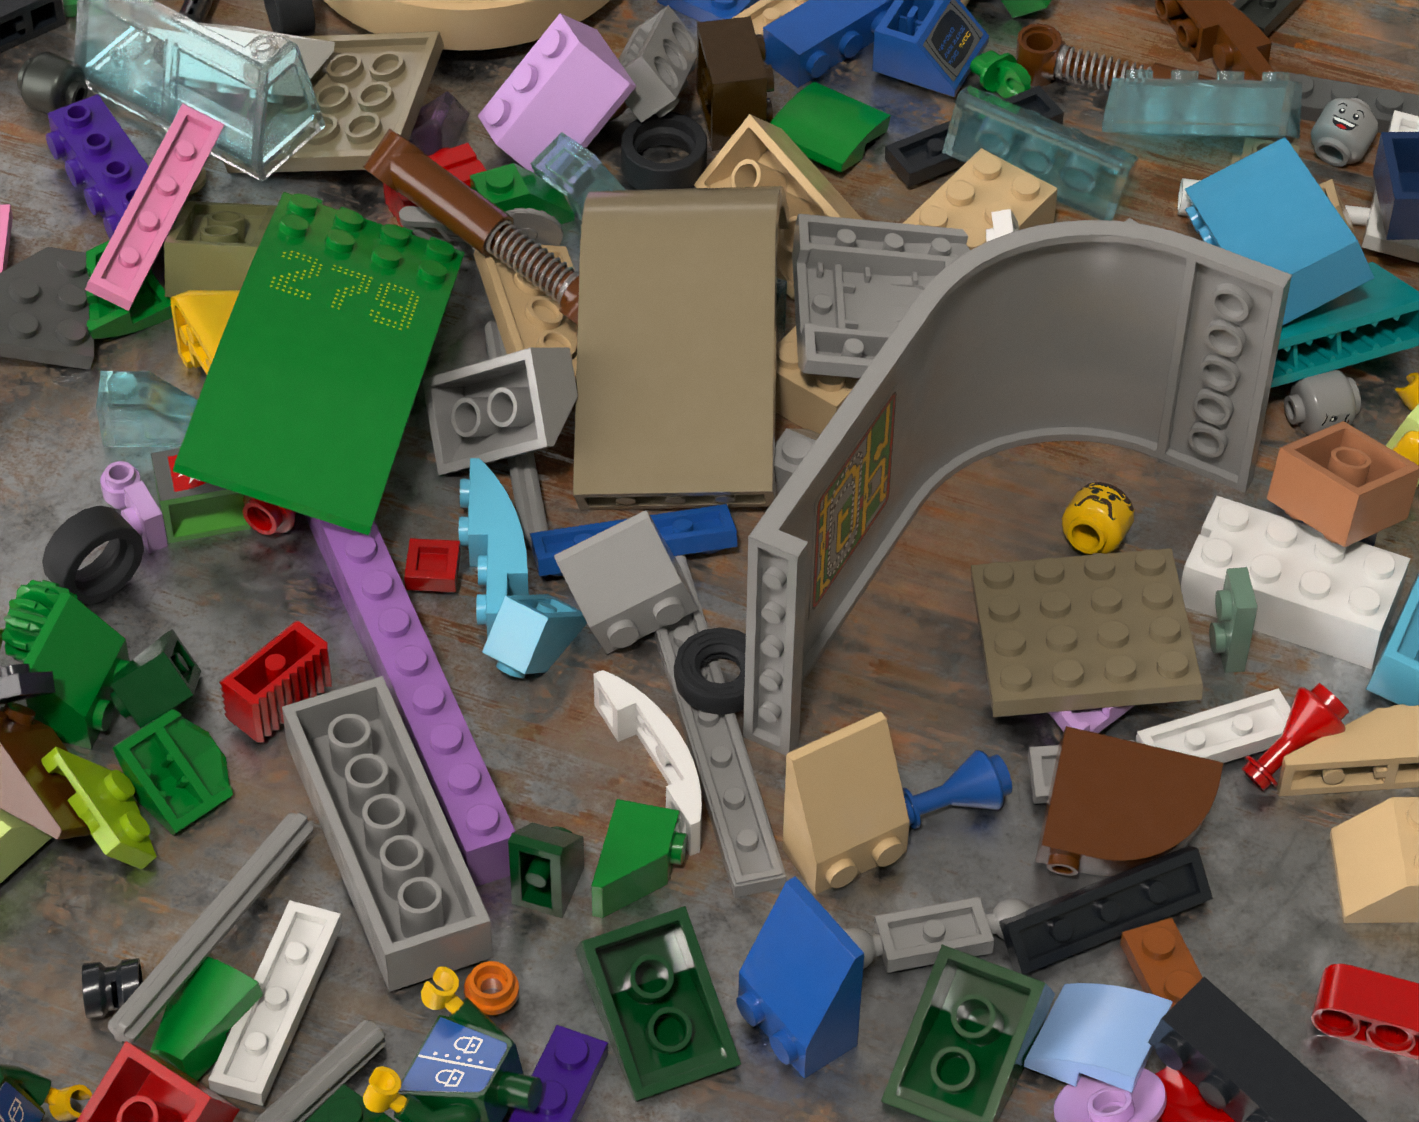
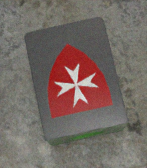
M180 448L151 453L167 544L252 528L243 516V494L173 472Z

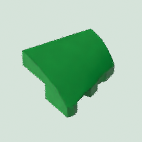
M109 241L86 251V268L89 279ZM152 268L129 311L86 291L89 304L87 329L92 339L110 338L134 333L173 318L171 298L165 297V289L154 276Z
M207 957L167 1004L150 1052L162 1057L197 1081L217 1061L227 1039L226 1033L263 996L259 982L221 961Z

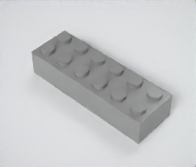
M383 676L283 706L287 746L389 992L433 978L435 970L440 966L448 967L454 971L493 958L491 920Z

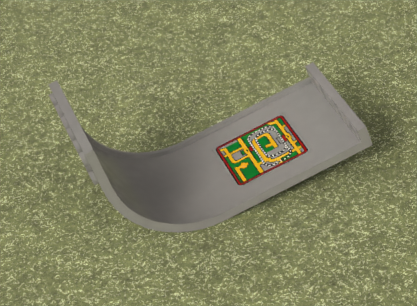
M1109 220L1063 221L1014 231L966 252L945 267L916 298L748 536L743 737L785 756L796 748L799 743L801 686L923 504L946 480L961 469L982 458L1003 450L1040 442H1096L1139 451L1246 493L1254 477L1292 275L1175 231L1145 224Z

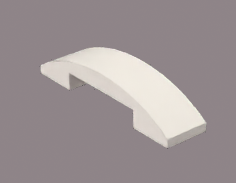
M604 670L594 673V705L617 742L634 735L638 736L669 784L666 786V808L680 810V832L688 834L686 850L690 856L699 853L702 828L701 788L694 761L683 738L663 711L637 688Z

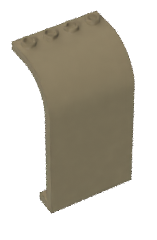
M783 186L590 191L587 194L582 215L580 238L576 369L578 397L575 404L573 496L580 510L702 508L727 504L728 507H769L777 497L775 481L778 224L780 229H789V207Z

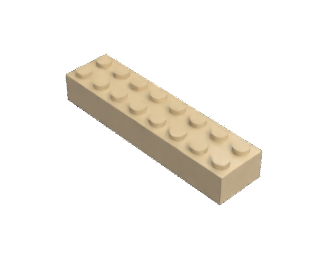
M981 148L902 224L963 229L968 235L966 245L972 250L987 242L986 229L993 228L991 212L1011 209L1018 221L1019 230L1054 223L1058 188ZM795 326L776 344L775 412L804 429H810L821 434L860 378L802 373L798 367Z

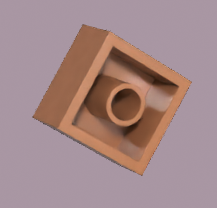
M1342 421L1280 447L1267 500L1285 510V513L1291 518L1303 521L1321 532L1328 541L1347 547L1408 518L1419 480V465Z

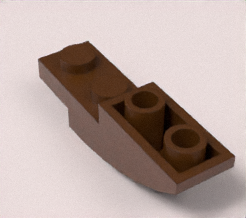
M1155 0L1159 16L1162 19H1166L1176 32L1180 44L1183 47H1187L1198 62L1214 58L1217 67L1220 70H1224L1231 81L1236 84L1259 90L1267 86L1277 85L1278 75L1269 64L1272 42L1256 24L1228 1Z

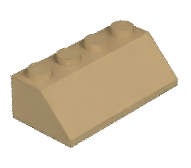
M751 114L748 115L694 184L696 188L783 186L789 207V229H780L778 224L777 282L791 299H794L792 253L794 229L798 214L863 220L782 128Z

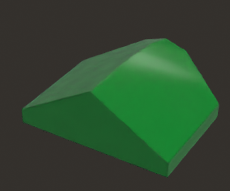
M174 709L166 712L112 748L123 773L130 779L135 788V800L172 835H175L233 796L232 786L229 784L225 755L208 731L181 717L182 714Z

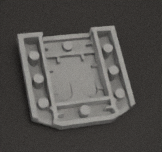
M798 214L794 229L792 263L798 367L802 373L861 378L929 282L950 263L970 251L966 245L968 235L965 231L955 228Z

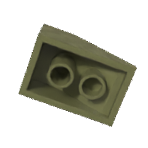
M187 201L164 242L165 297H172L188 290H240L277 205Z

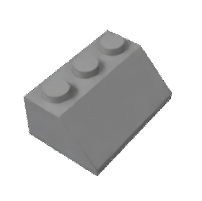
M570 347L527 348L422 379L438 476L470 469V458H480L485 464L554 446L578 397Z

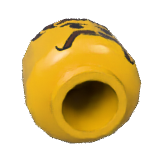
M1103 482L1088 483L1078 490L1066 507L1062 516V530L1066 539L1077 550L1088 555L1097 553L1108 554L1119 547L1134 522V508L1127 495L1112 484Z

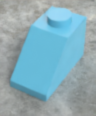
M549 594L505 596L482 653L498 660L496 667L499 670L517 678H525L526 674L545 673L586 626L587 622L580 610Z

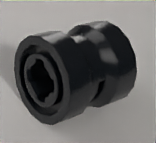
M139 958L124 959L117 966L105 967L101 962L83 963L82 992L87 1019L103 1018L109 1011H118L141 985L143 976Z

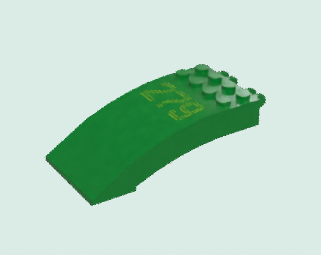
M283 192L261 239L226 324L177 455L173 472L369 535L465 252L457 250L450 243L434 237H430V240L412 235L413 230L395 224L382 225L364 219L358 212L342 206L338 210L323 205V200L315 197Z

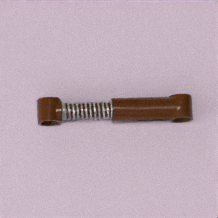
M1030 24L1022 28L1018 33L1016 60L1018 64L1028 71L1031 77L1030 86H1047L1053 83L1056 78L1060 80L1065 78L1068 82L1073 79L1076 84L1081 81L1083 86L1089 82L1091 88L1096 85L1098 90L1104 87L1107 92L1112 88L1114 94L1119 91L1121 96L1127 92L1129 98L1134 94L1137 100L1142 97L1144 107L1247 133L1252 138L1276 142L1286 137L1290 144L1295 139L1301 99L1295 91L1285 86H1267L1259 90L1159 63H1154L1152 68L1150 66L1145 71L1143 64L1140 65L1139 69L1136 68V62L1130 67L1128 66V60L1124 62V65L1121 64L1120 58L1117 59L1116 63L1113 62V56L1107 61L1105 54L1099 59L1097 52L1094 53L1093 57L1090 56V50L1084 55L1081 48L1077 53L1074 46L1071 48L1070 45H1066L1065 41H1062L1059 31L1047 24Z
M389 128L363 165V168L396 192L404 195L484 256L494 254L495 258L500 259L502 263H507L509 268H513L521 277H526V280L539 287L540 291H545L547 296H552V299L560 304L561 308L559 311L578 325L579 271L575 272L573 267H567V263L561 262L560 257L554 258V253H548V249L542 248L540 243L535 244V240L529 239L528 234H522L521 229L516 230L512 216L479 192L470 188L430 159L426 153Z

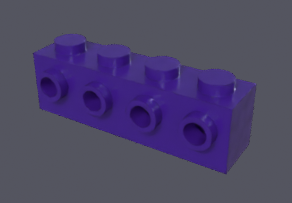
M97 94L49 112L48 118L51 132L46 134V141L53 157L56 160L62 158L65 162V169L74 187L81 186L84 190V197L91 213L94 216L98 214L102 216L106 233L109 239H111L149 166Z

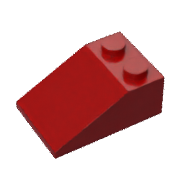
M126 1041L76 1122H233L240 1109L157 1054Z

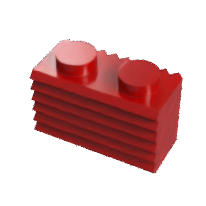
M300 621L293 622L219 682L222 686L220 689L223 692L221 696L224 698L222 702L225 705L223 708L226 711L224 713L226 718L256 742H264V736H272V731L279 730L280 724H284L283 706L315 697L317 693H325V687H332L328 643Z

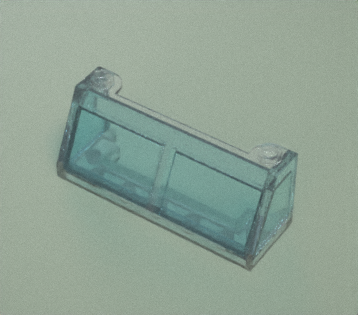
M77 0L74 62L82 67L88 89L166 131L171 126L182 103L225 124L210 154L263 182L326 126L298 44L279 35L261 34L253 38L246 46H243L154 0Z

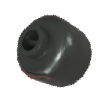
M42 52L34 58H29L24 62L18 74L17 86L21 91L24 103L46 114L86 99L88 94V86L85 83V74L82 67L71 60L51 52Z

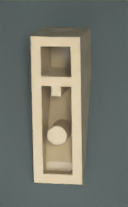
M1399 704L1386 708H1377L1346 724L1345 732L1321 737L1284 756L1277 785L1278 796L1419 788V705L1408 706Z

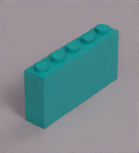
M1369 262L1368 264L1374 279L1282 326L1271 388L1419 346V291L1376 263Z

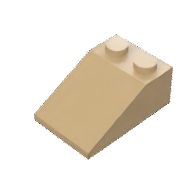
M881 711L786 754L783 850L814 895L832 887L841 888L849 884L857 875L877 866H888L897 861L902 854L907 853L910 821L887 718Z

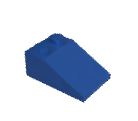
M796 876L786 881L739 971L736 1004L746 1022L751 1026L758 1025L769 1037L770 1045L777 1058L785 1065L791 1063L805 1079L858 1046L864 952Z

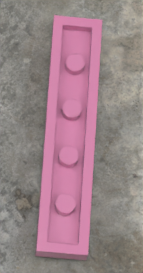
M182 103L85 288L86 291L127 311L130 310L225 124Z

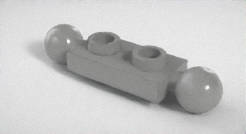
M979 896L874 916L873 928L875 934L873 935L858 927H850L844 929V931L864 952L863 969L872 963L875 956L882 955L886 971L889 973L934 964L942 944L972 956L993 953V934H997L1004 940L999 921L1019 915L1030 909V906L1023 900L1007 898L1000 901L991 913L985 914Z

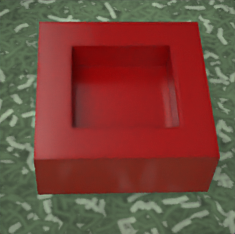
M410 538L404 575L405 589L456 592L461 556L460 541Z

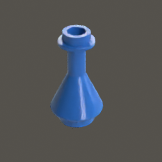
M976 750L943 785L916 795H912L907 788H902L910 821L909 825L913 829L919 828L921 815L948 805L999 810L1003 805L1004 796L1012 793L1011 776L1003 759L997 754L989 757L983 751Z

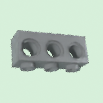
M669 5L634 29L618 59L636 85V88L624 102L641 123L653 114H656L659 118L663 117L679 103L680 100L677 96L688 85L686 78L697 66L694 62L697 57V40Z

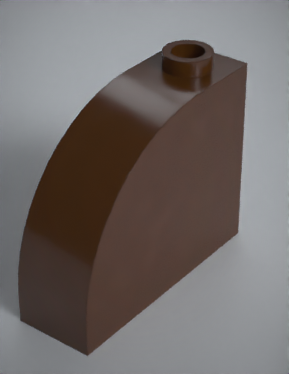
M1066 726L1058 747L1035 862L1047 864L1048 870L1060 875L1074 876L1081 872L1111 877L1186 847L1199 831L1213 805L1220 784L1223 762Z

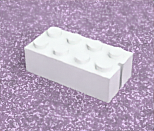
M1216 495L1202 526L1201 535H1198L1184 565L1181 591L1186 608L1217 618L1215 595L1217 590H1223L1227 569L1247 567L1258 606L1253 630L1372 669L1400 601L1411 558L1359 541L1343 547L1328 541L1321 532L1309 525Z

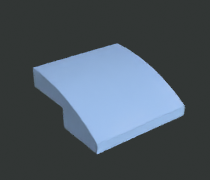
M1097 983L1064 984L1025 1059L1024 1067L1075 1087L1082 1074L1132 1093L1154 1049L1148 1041L1161 1018L1171 1009L1173 1001L1150 993L1114 985Z

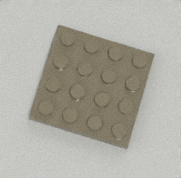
M440 32L301 36L335 42L334 52L298 94L279 93L278 101L251 98L250 92L223 157L227 172L366 170L363 168V165L389 128L409 141L444 47Z
M1172 548L971 565V582L993 717L1202 700L1203 683Z

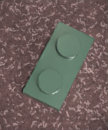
M1228 568L1223 590H1217L1215 595L1218 619L1217 622L1210 623V646L1213 653H1220L1225 673L1245 672L1258 606L1248 568Z

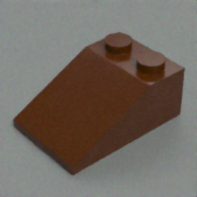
M11 702L6 703L4 707H0V809L57 840L91 835L88 826L78 817L67 801L76 793L69 780L58 773L49 774L42 764L41 759L55 747L69 752L53 728L34 719L36 716L35 711L24 705Z

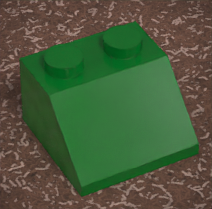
M60 593L23 664H29L30 672L53 671L56 693L25 700L27 707L36 713L34 719L53 728L62 742L92 749L100 732L107 731L111 725L115 709L110 697V693L114 691L111 683L115 674L127 665L130 659L126 639L71 594Z

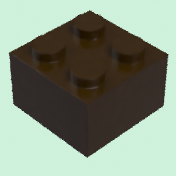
M751 16L697 22L696 90L712 151L721 150L749 114L768 123L773 119L772 103L770 98H767L768 92H774L773 70L771 64L764 65L763 63L766 60L763 34H755Z

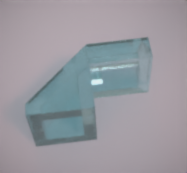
M563 132L530 163L537 176L567 196L575 217L581 221L584 203L590 191L625 190L595 154Z

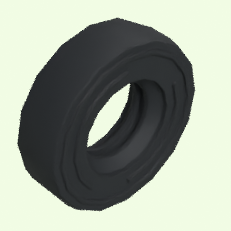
M722 627L705 629L688 637L681 645L674 663V678L679 694L689 705L702 712L717 715L737 713L744 709L746 634L739 630ZM721 658L735 662L740 668V674L731 682L715 683L706 680L700 670L707 661Z

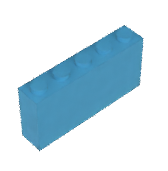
M1286 137L1185 188L1192 203V206L1186 208L1185 211L1202 241L1292 275L1283 325L1374 279V275L1358 240Z

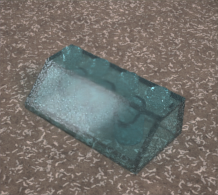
M1126 70V78L1112 79L1102 122V132L1119 135L1286 137L1300 139L1302 83L1290 81V73L1262 72V81L1244 80V72L1217 71L1216 80H1198L1199 71L1172 70L1171 79H1153V70Z
M972 86L961 90L957 96L942 150L944 154L967 162L982 148L1058 188L1056 201L1100 220L1109 221L1113 220L1125 196L1139 160L1138 156L1128 153L1118 146L1109 145L1084 134L1078 129L1064 126L1041 116L1035 111L1026 110L1000 99L993 93L984 92Z

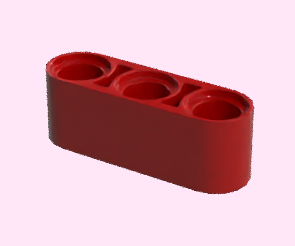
M1332 964L1324 969L1311 1015L1312 1023L1319 1031L1335 1038L1419 1060V983L1348 964Z

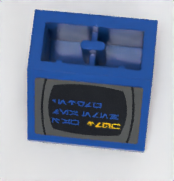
M894 0L874 32L872 71L955 97L970 73L972 60L981 55L987 46L989 35L960 0Z

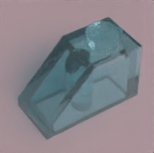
M101 371L96 410L103 447H181L198 400L151 371Z

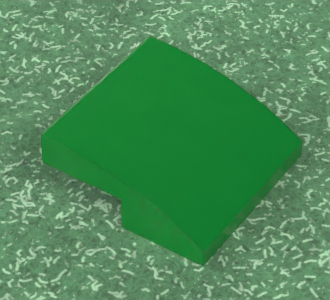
M813 82L790 99L770 123L782 128L808 158L842 172L862 160L865 146L868 142L887 132L891 115L817 82Z

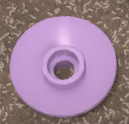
M1145 1068L1132 1093L1082 1074L1076 1087L1067 1084L1061 1090L1055 1100L1054 1116L1056 1122H1156L1164 1112L1167 1096L1161 1079Z

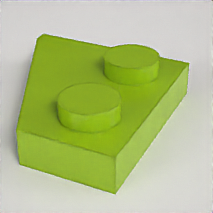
M55 747L41 759L43 766L49 774L58 773L69 780L76 793L67 801L78 817L88 826L92 837L106 856L141 870L157 857L149 838V825L141 816L133 796L135 788L124 773L119 770L107 769L58 747Z

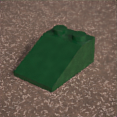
M686 906L583 940L579 943L575 951L591 998L635 1102L741 1065Z
M942 944L881 1102L931 1122H997L1024 1069L1025 1059L1045 1022L1055 993L1045 982Z

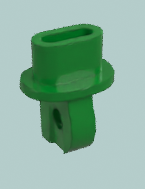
M990 50L975 57L970 64V71L980 77V84L987 91L997 92L1004 99L1031 89V77L1028 71L1018 64L1016 58L1010 53L999 55L995 51Z

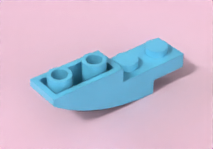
M470 458L469 479H460V508H468V517H459L458 531L460 547L469 548L470 567H478V585H486V594H477L476 617L477 625L487 626L488 638L504 597L529 595L527 551L517 512L506 490L495 474L480 458Z

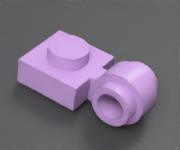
M124 461L109 464L100 478L104 500L112 507L121 510L122 517L142 536L143 544L149 553L167 547L163 514L144 482L141 481L139 471Z

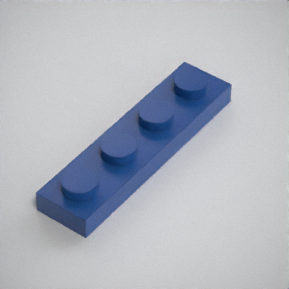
M727 504L650 515L674 556L699 552L712 554L721 549L738 547L737 530ZM626 519L530 533L532 553L539 576H563L554 555Z

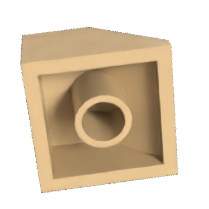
M1391 797L1331 828L1330 840L1343 923H1419V797Z

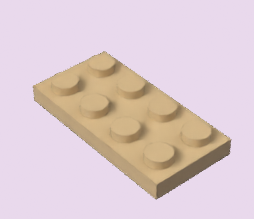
M541 245L542 248L548 249V253H554V258L560 257L561 262H566L567 267H573L566 246ZM475 249L473 255L506 353L510 354L527 348L570 347L576 382L578 325L559 311L561 308L560 304L554 301L552 296H547L545 291H540L539 287L534 286L532 282H528L526 277H521L513 268H509L507 263H502L500 259L495 258L494 254L484 256Z

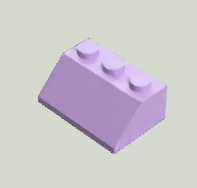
M560 13L479 113L478 118L495 144L525 169L558 183L636 88V85L597 29Z

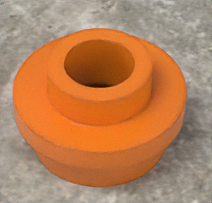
M496 961L483 962L477 965L467 976L464 983L465 999L468 997L485 1015H498L508 1011L516 1003L519 997V982L516 975L506 965ZM487 989L499 990V992L493 994L484 993Z

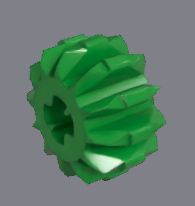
M31 580L27 585H21L17 589L16 599L9 601L10 609L8 615L3 618L6 621V625L1 636L2 640L6 642L4 646L6 655L13 657L14 660L24 662L60 593L71 594L76 599L77 595L69 592L67 588L60 587L58 583L42 580V582Z

